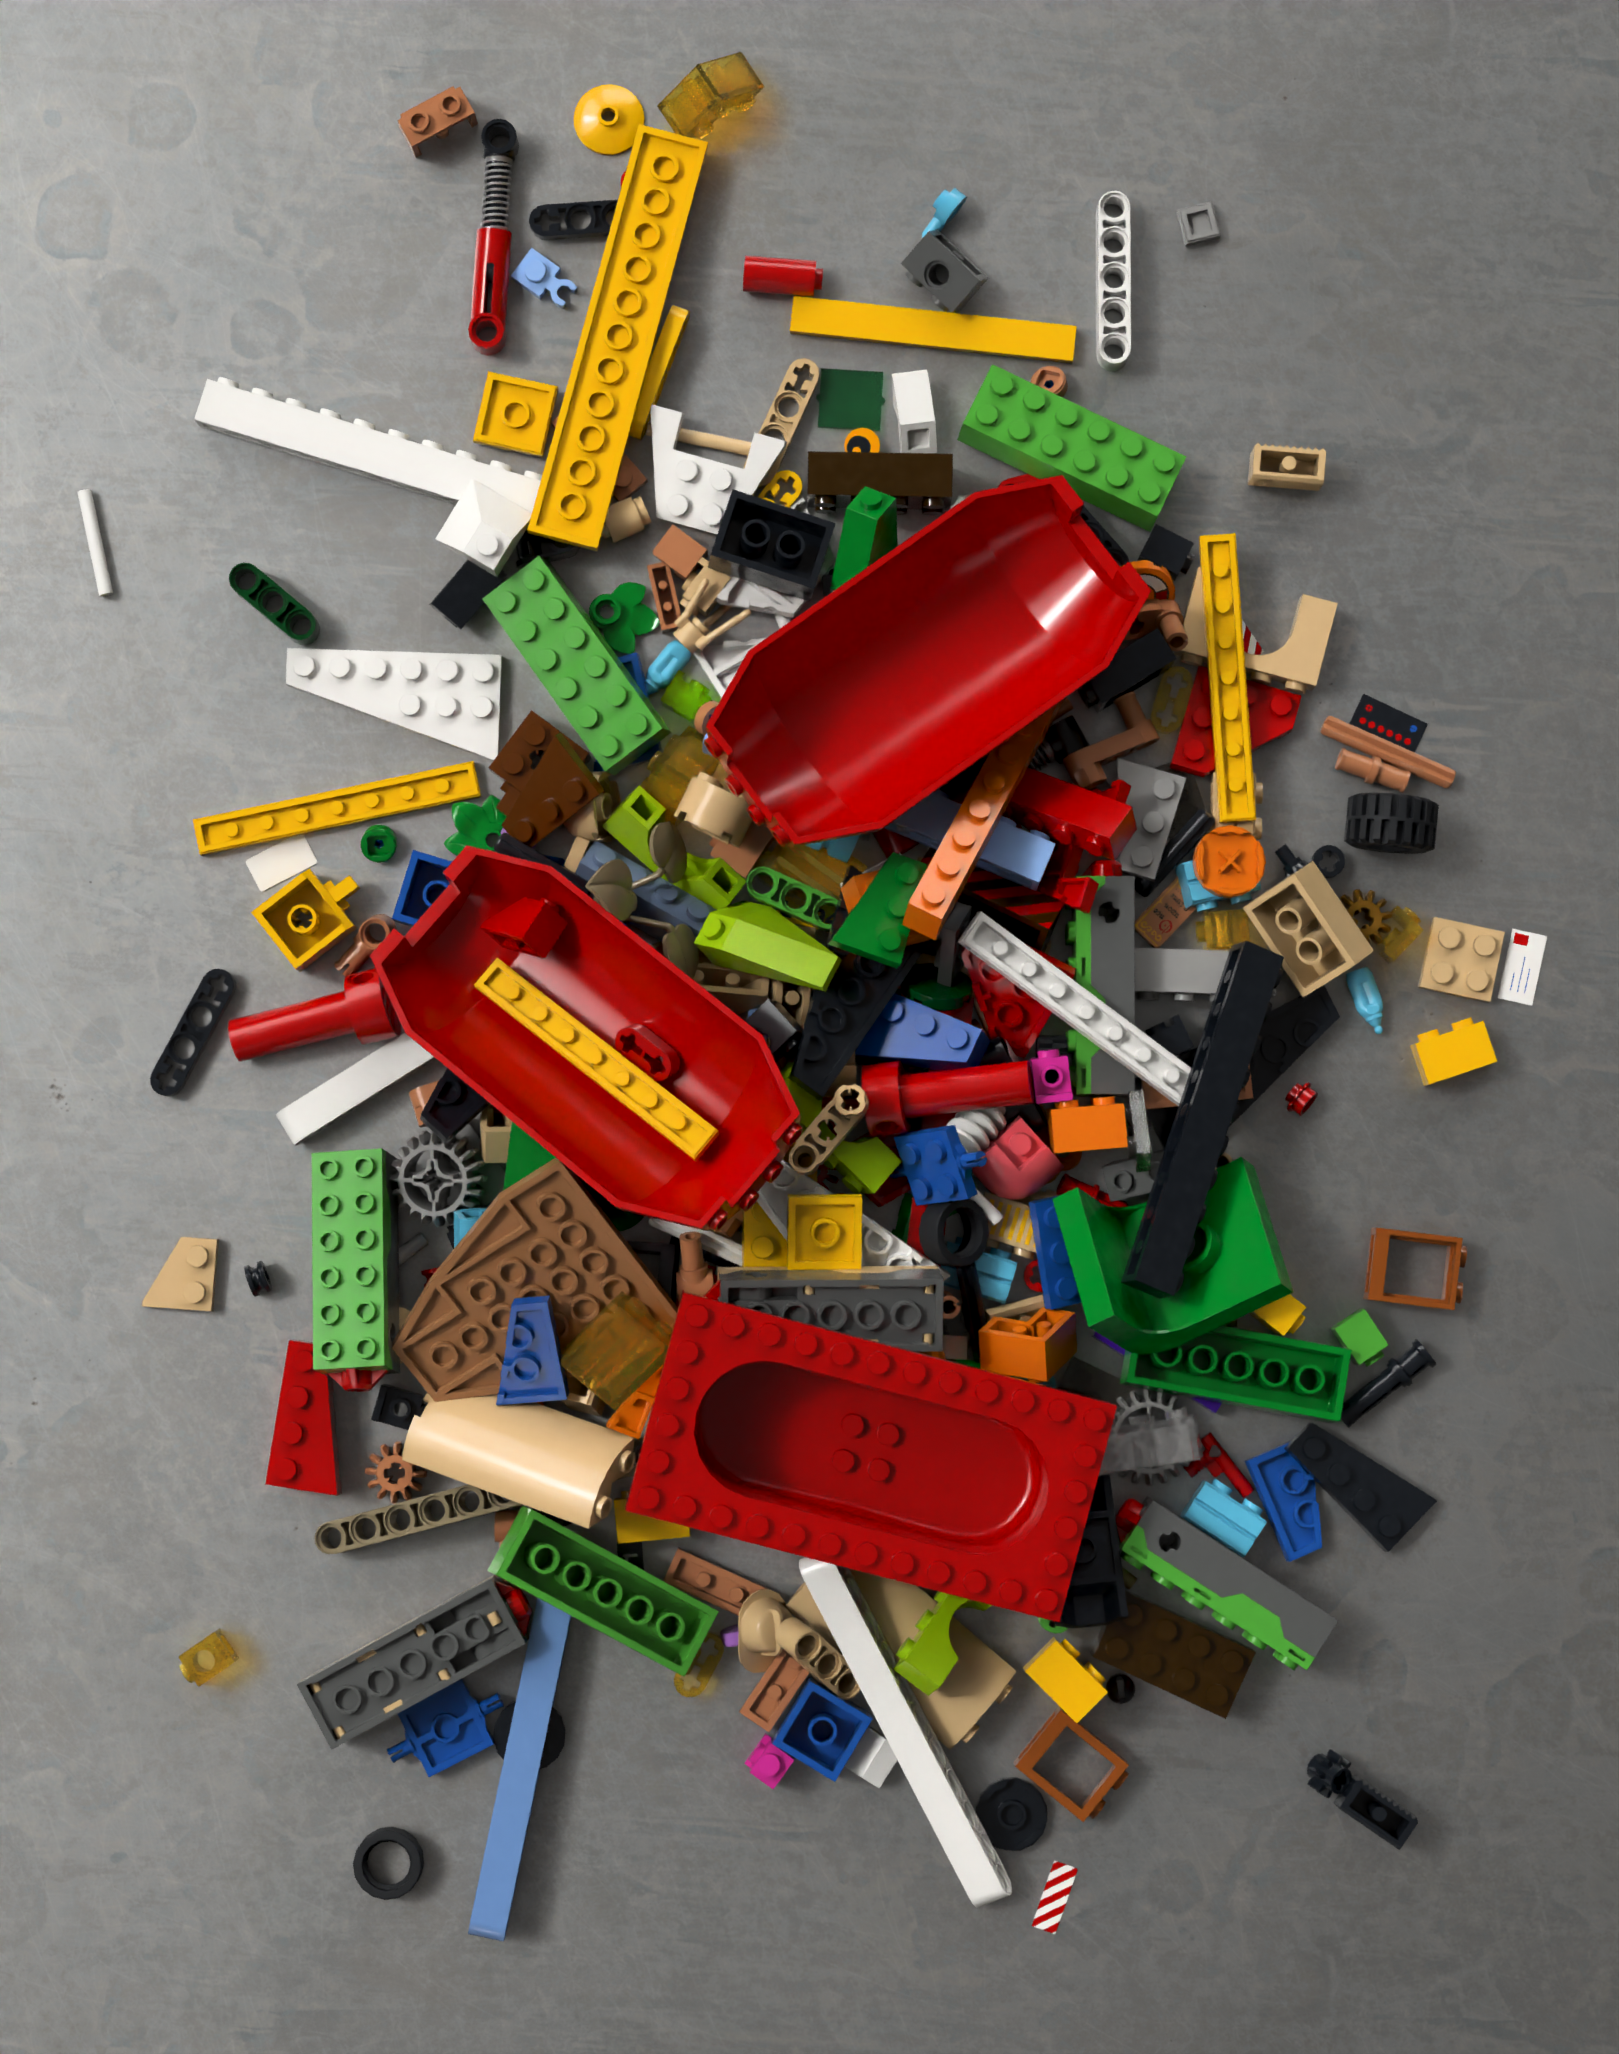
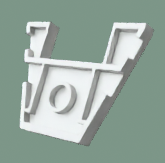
M652 404L650 413L656 517L718 534L732 489L753 496L778 456L785 449L787 441L754 432L745 468L728 465L676 450L685 413Z

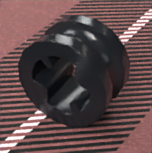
M1332 845L1322 846L1315 851L1311 859L1326 879L1338 875L1345 865L1344 854L1339 848ZM1329 852V857L1335 855L1337 862L1333 864L1334 871L1328 872L1327 867L1324 869L1320 867L1319 862L1323 859L1322 853Z
M263 1261L257 1262L256 1267L253 1268L249 1265L244 1266L246 1279L254 1297L259 1296L261 1290L272 1291L270 1277Z

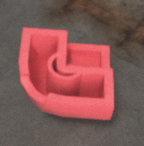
M1017 1116L998 1133L996 1139L989 1140L990 1144L987 1149L981 1150L986 1154L981 1157H987L986 1165L983 1167H972V1173L996 1196L1017 1200L1024 1199L1038 1192L1065 1167L1020 1116Z

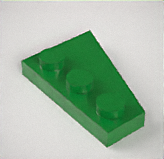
M893 852L828 945L894 968L899 967L910 932V928L902 925L908 903L926 871L927 864Z

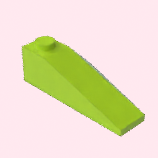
M744 900L710 912L694 941V944L714 965L822 991L827 990L842 961L836 954L771 906Z

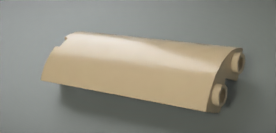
M428 1393L423 1399L428 1404L421 1417L416 1415L413 1417L403 1448V1461L588 1529L609 1515L612 1508V1498H610L612 1483L629 1473L635 1463V1453L633 1452L635 1438L535 1402L496 1405L498 1394L435 1402Z
M850 1569L898 1662L900 1658L896 1655L897 1651L908 1637L912 1640L919 1631L915 1627L917 1621L927 1609L932 1612L937 1602L916 1585ZM804 1581L785 1607L796 1618L820 1634L842 1655ZM953 1616L949 1625V1638L959 1659L941 1687L928 1696L908 1681L937 1739L949 1750L960 1740L967 1743L979 1729L976 1722L994 1701L1000 1704L1010 1693L1013 1687L1008 1683L1016 1673L1013 1667Z

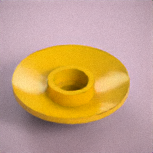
M612 84L600 85L586 92L577 103L574 112V127L578 138L588 149L602 155H617L633 147L638 125H644L645 123L644 111L637 97L628 89ZM612 111L615 114V118L612 121H605L602 119L603 113Z

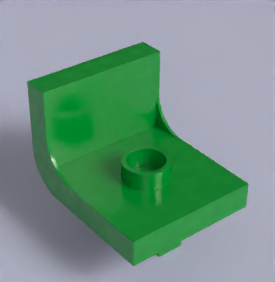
M1240 1157L1215 1169L1218 1172L1217 1179L1212 1189L1208 1191L1204 1202L1207 1206L1206 1213L1201 1223L1197 1225L1193 1236L1196 1241L1195 1247L1190 1257L1186 1259L1182 1270L1184 1273L1183 1284L1174 1296L1161 1299L1121 1283L1147 1202L1128 1207H1111L1100 1203L1078 1187L1052 1199L1088 1327L1128 1352L1136 1354L1157 1353L1177 1347L1293 1293L1294 1291L1255 1167L1243 1157Z

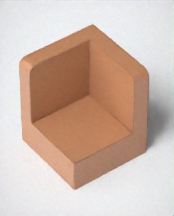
M672 524L653 549V555L673 569L675 575L685 582L693 571L696 572L699 569L698 561L701 557L705 559L708 557V551Z

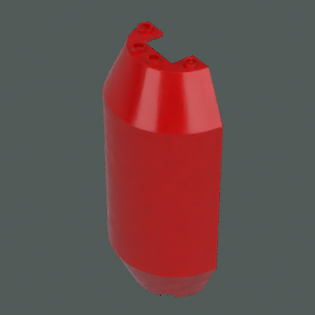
M1063 475L972 493L748 651L706 724L708 738L704 740V744L711 755L719 759L728 774L724 781L730 791L736 797L742 795L749 805L746 810L757 826H761L764 823L781 847L786 845L795 847L881 831L1108 668L1152 590L1130 562L1122 567L1117 564L1080 516L1084 502Z
M466 845L443 872L450 883L448 887L405 936L394 928L370 955L405 1033L619 1210L705 1231L714 1230L715 1232L719 1231L741 1209L745 1212L748 1211L758 1200L759 1193L757 1192L766 1181L772 1183L780 1175L784 1167L780 1162L790 1146L796 1142L803 1132V1128L800 1126V1112L763 1035L552 866ZM523 897L538 901L540 898L548 899L558 906V914L568 922L545 959L503 948L482 930L480 926L485 920ZM496 958H499L616 1051L615 1037L619 1030L633 1024H641L677 1052L680 1059L678 1072L672 1077L656 1082L720 1133L697 1162L475 988L474 984ZM634 1035L629 1036V1037L633 1040L631 1046H632L633 1048L638 1047V1046L634 1043L636 1037H635ZM662 1057L657 1058L660 1061V1070L665 1069L662 1065L664 1059Z

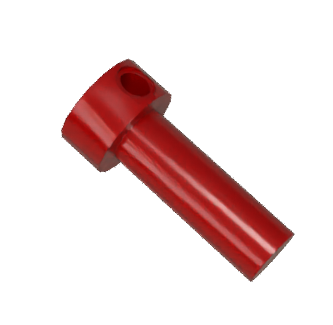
M376 968L346 975L344 991L229 1020L228 1032L233 1052L238 1061L242 1062L356 1033L357 1038L363 1045L396 1038L401 1034V1022Z
M1029 1060L905 1075L901 1061L868 1064L862 1067V1089L865 1091L869 1101L865 1118L871 1137L908 1133L910 1131V1118L1034 1103L1033 1078Z

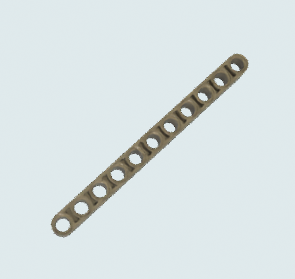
M644 1438L634 1441V1466L629 1473L618 1480L634 1476L638 1461V1451L642 1446ZM468 1484L326 1522L316 1530L314 1536L315 1544L325 1554L345 1553L522 1506L523 1504L512 1500L506 1502L501 1496ZM470 1491H474L479 1497L480 1503L475 1511L468 1509L465 1504L466 1495ZM436 1500L443 1503L445 1507V1514L441 1520L435 1519L431 1514V1506ZM402 1509L406 1510L410 1515V1524L406 1529H402L397 1523V1515ZM366 1519H371L376 1525V1532L372 1538L366 1537L362 1530ZM332 1528L338 1529L341 1533L342 1540L338 1547H333L328 1540V1535Z

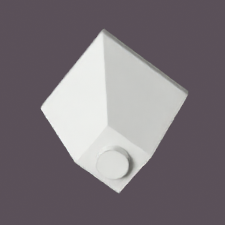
M472 478L435 540L498 577L529 526L532 514Z

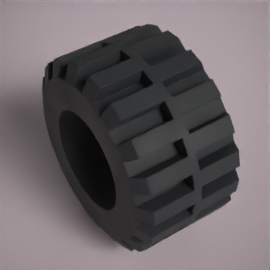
M1359 793L1348 797L1344 842L1355 848L1388 853L1418 854L1434 850L1439 805L1427 798L1404 794Z

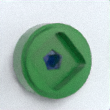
M373 825L364 832L361 839V850L370 861L377 863L388 861L396 852L397 837L391 828L385 825Z

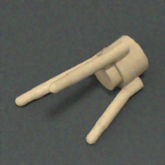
M703 579L682 615L674 622L678 629L673 635L692 654L698 648L702 651L711 641L751 615V610L746 609L712 632L708 628L732 606L721 605L703 623L696 616L690 621L691 614L709 585L708 579Z

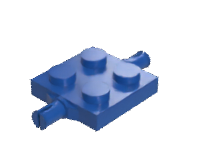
M955 1125L910 1131L894 1137L902 1163L896 1167L893 1173L890 1174V1177L893 1179L907 1177L916 1206L965 1200L978 1194L972 1178V1167L985 1166L987 1157L981 1158L986 1155L983 1151L967 1153L960 1142Z
M462 1678L398 1713L405 1729L406 1740L387 1748L389 1755L402 1749V1751L390 1757L392 1762L395 1763L397 1760L413 1753L421 1761L428 1777H431L494 1745L493 1737L486 1725L485 1715L504 1707L502 1700L489 1706V1704L501 1698L497 1692L495 1695L478 1702L471 1695Z

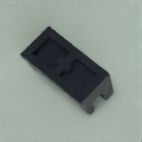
M466 560L429 605L452 625L461 630L484 603L483 598L496 589L507 574L501 570L498 577L471 561Z

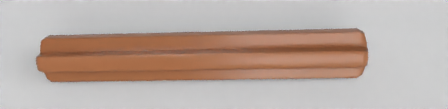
M1328 716L1321 727L1323 735L1370 756L1379 757L1388 764L1405 771L1408 770L1411 774L1443 788H1449L1455 779V770L1333 716Z

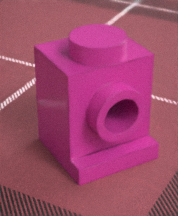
M1059 1049L1037 1051L1038 1057L1030 1058L1035 1103L1042 1104L1073 1100L1068 1056L1066 1054L1060 1055ZM1050 1069L1058 1072V1079L1054 1083H1049L1045 1080V1073Z
M765 1733L744 1764L750 1768L752 1775L771 1789H774L795 1758L773 1745V1738Z

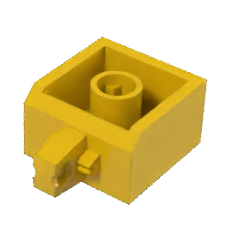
M308 869L251 913L292 966L299 972H302L357 929L345 911L350 907L346 900L356 893L360 887L351 875L337 885H334L331 880L323 884L311 869ZM301 913H305L308 916L312 914L313 919H309L312 923L308 928L297 926V922H301L298 919Z

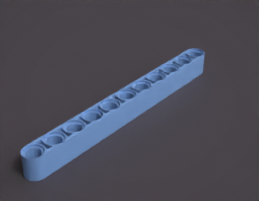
M538 1598L468 1930L470 1935L499 1941L505 1940L540 1773L544 1743L548 1733L552 1706H554L572 1616Z

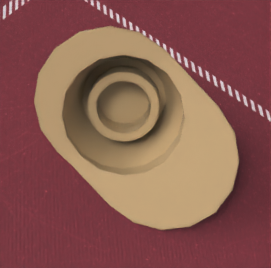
M770 1589L758 1590L750 1594L743 1602L739 1611V1661L746 1670L752 1673L765 1672L774 1658L782 1652L783 1649L776 1642V1631L785 1619L793 1617L785 1607L786 1603L780 1594Z

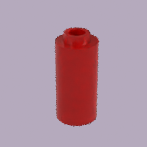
M745 255L743 292L814 297L815 290H822L823 268H816L817 261Z

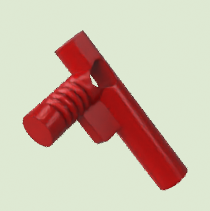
M1211 1432L1199 1440L1205 1450L1200 1453V1456L1191 1460L1188 1467L1183 1466L1191 1478L1197 1475L1198 1472H1201L1204 1467L1208 1469L1213 1477H1218L1224 1472L1243 1498L1255 1490ZM1213 1445H1216L1220 1450V1455L1213 1457L1209 1455Z

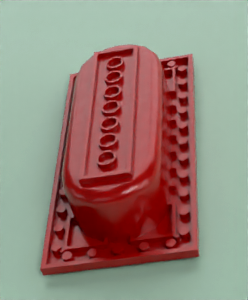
M683 1290L625 1511L1060 1622L1117 1405L688 1293Z

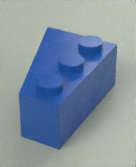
M894 993L859 1044L855 1056L863 1065L901 1061L903 1068L920 1067L941 1071L979 1066L991 1040L980 1028Z

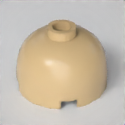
M605 771L591 772L605 791L565 821L564 825L574 837L581 836L591 840V842H611L614 837L602 825L621 803L619 787L616 781H609L608 776L612 774Z

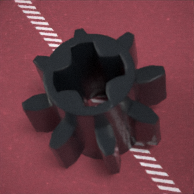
M1329 1749L1327 1756L1317 1754L1308 1764L1307 1774L1311 1779L1307 1784L1326 1798H1330L1332 1792L1341 1794L1349 1787L1352 1780L1351 1771L1348 1769L1351 1762L1332 1749Z

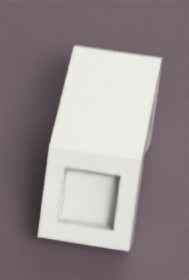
M927 370L892 374L893 405L898 418L900 452L937 453L936 421Z

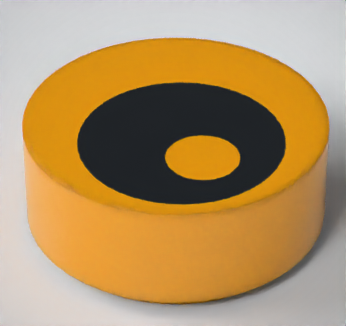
M857 428L847 435L844 451L879 453L880 441L872 430Z

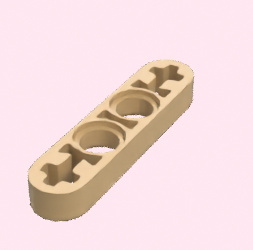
M797 359L789 366L758 433L766 435L770 431H778L783 435L784 441H787L785 449L772 465L768 477L761 482L757 488L758 490L764 489L773 479L774 475L778 473L818 385L819 369L810 359ZM804 367L809 369V376L813 378L811 381L805 380L801 386L800 393L806 394L805 398L795 391L786 390L787 386H790L793 390L795 389L798 378L794 372H802ZM784 399H793L798 403L799 411L793 417H785L780 414L778 407Z

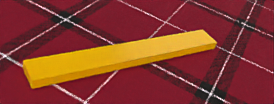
M793 296L790 334L1072 364L1077 326Z
M1236 533L1199 536V552L1219 823L1255 821L1256 807Z
M470 761L193 819L199 854L203 856L480 798L482 796L475 763Z
M499 958L495 959L474 984L478 991L697 1162L720 1135L716 1128Z

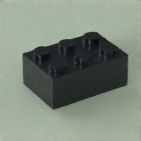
M732 489L711 552L708 568L810 601L836 523Z

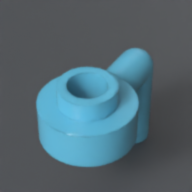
M956 188L951 192L945 189L933 204L936 212L933 219L922 232V238L928 231L938 229L941 232L944 226L961 209L967 197Z

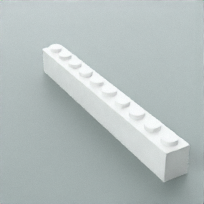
M219 377L217 382L210 379L206 381L194 418L199 427L454 505L458 503L473 478L532 514L542 475L525 471V474L521 475L511 472V466L499 461L492 460L490 465L476 461L477 456L466 451L457 450L456 455L442 451L443 446L430 440H423L422 444L409 441V435L403 432L389 429L388 434L374 430V424L361 419H355L354 423L341 420L339 413L321 408L320 413L306 409L307 404L292 398H287L286 402L272 399L273 394L263 389L253 388L252 392L239 389L237 382L227 378Z

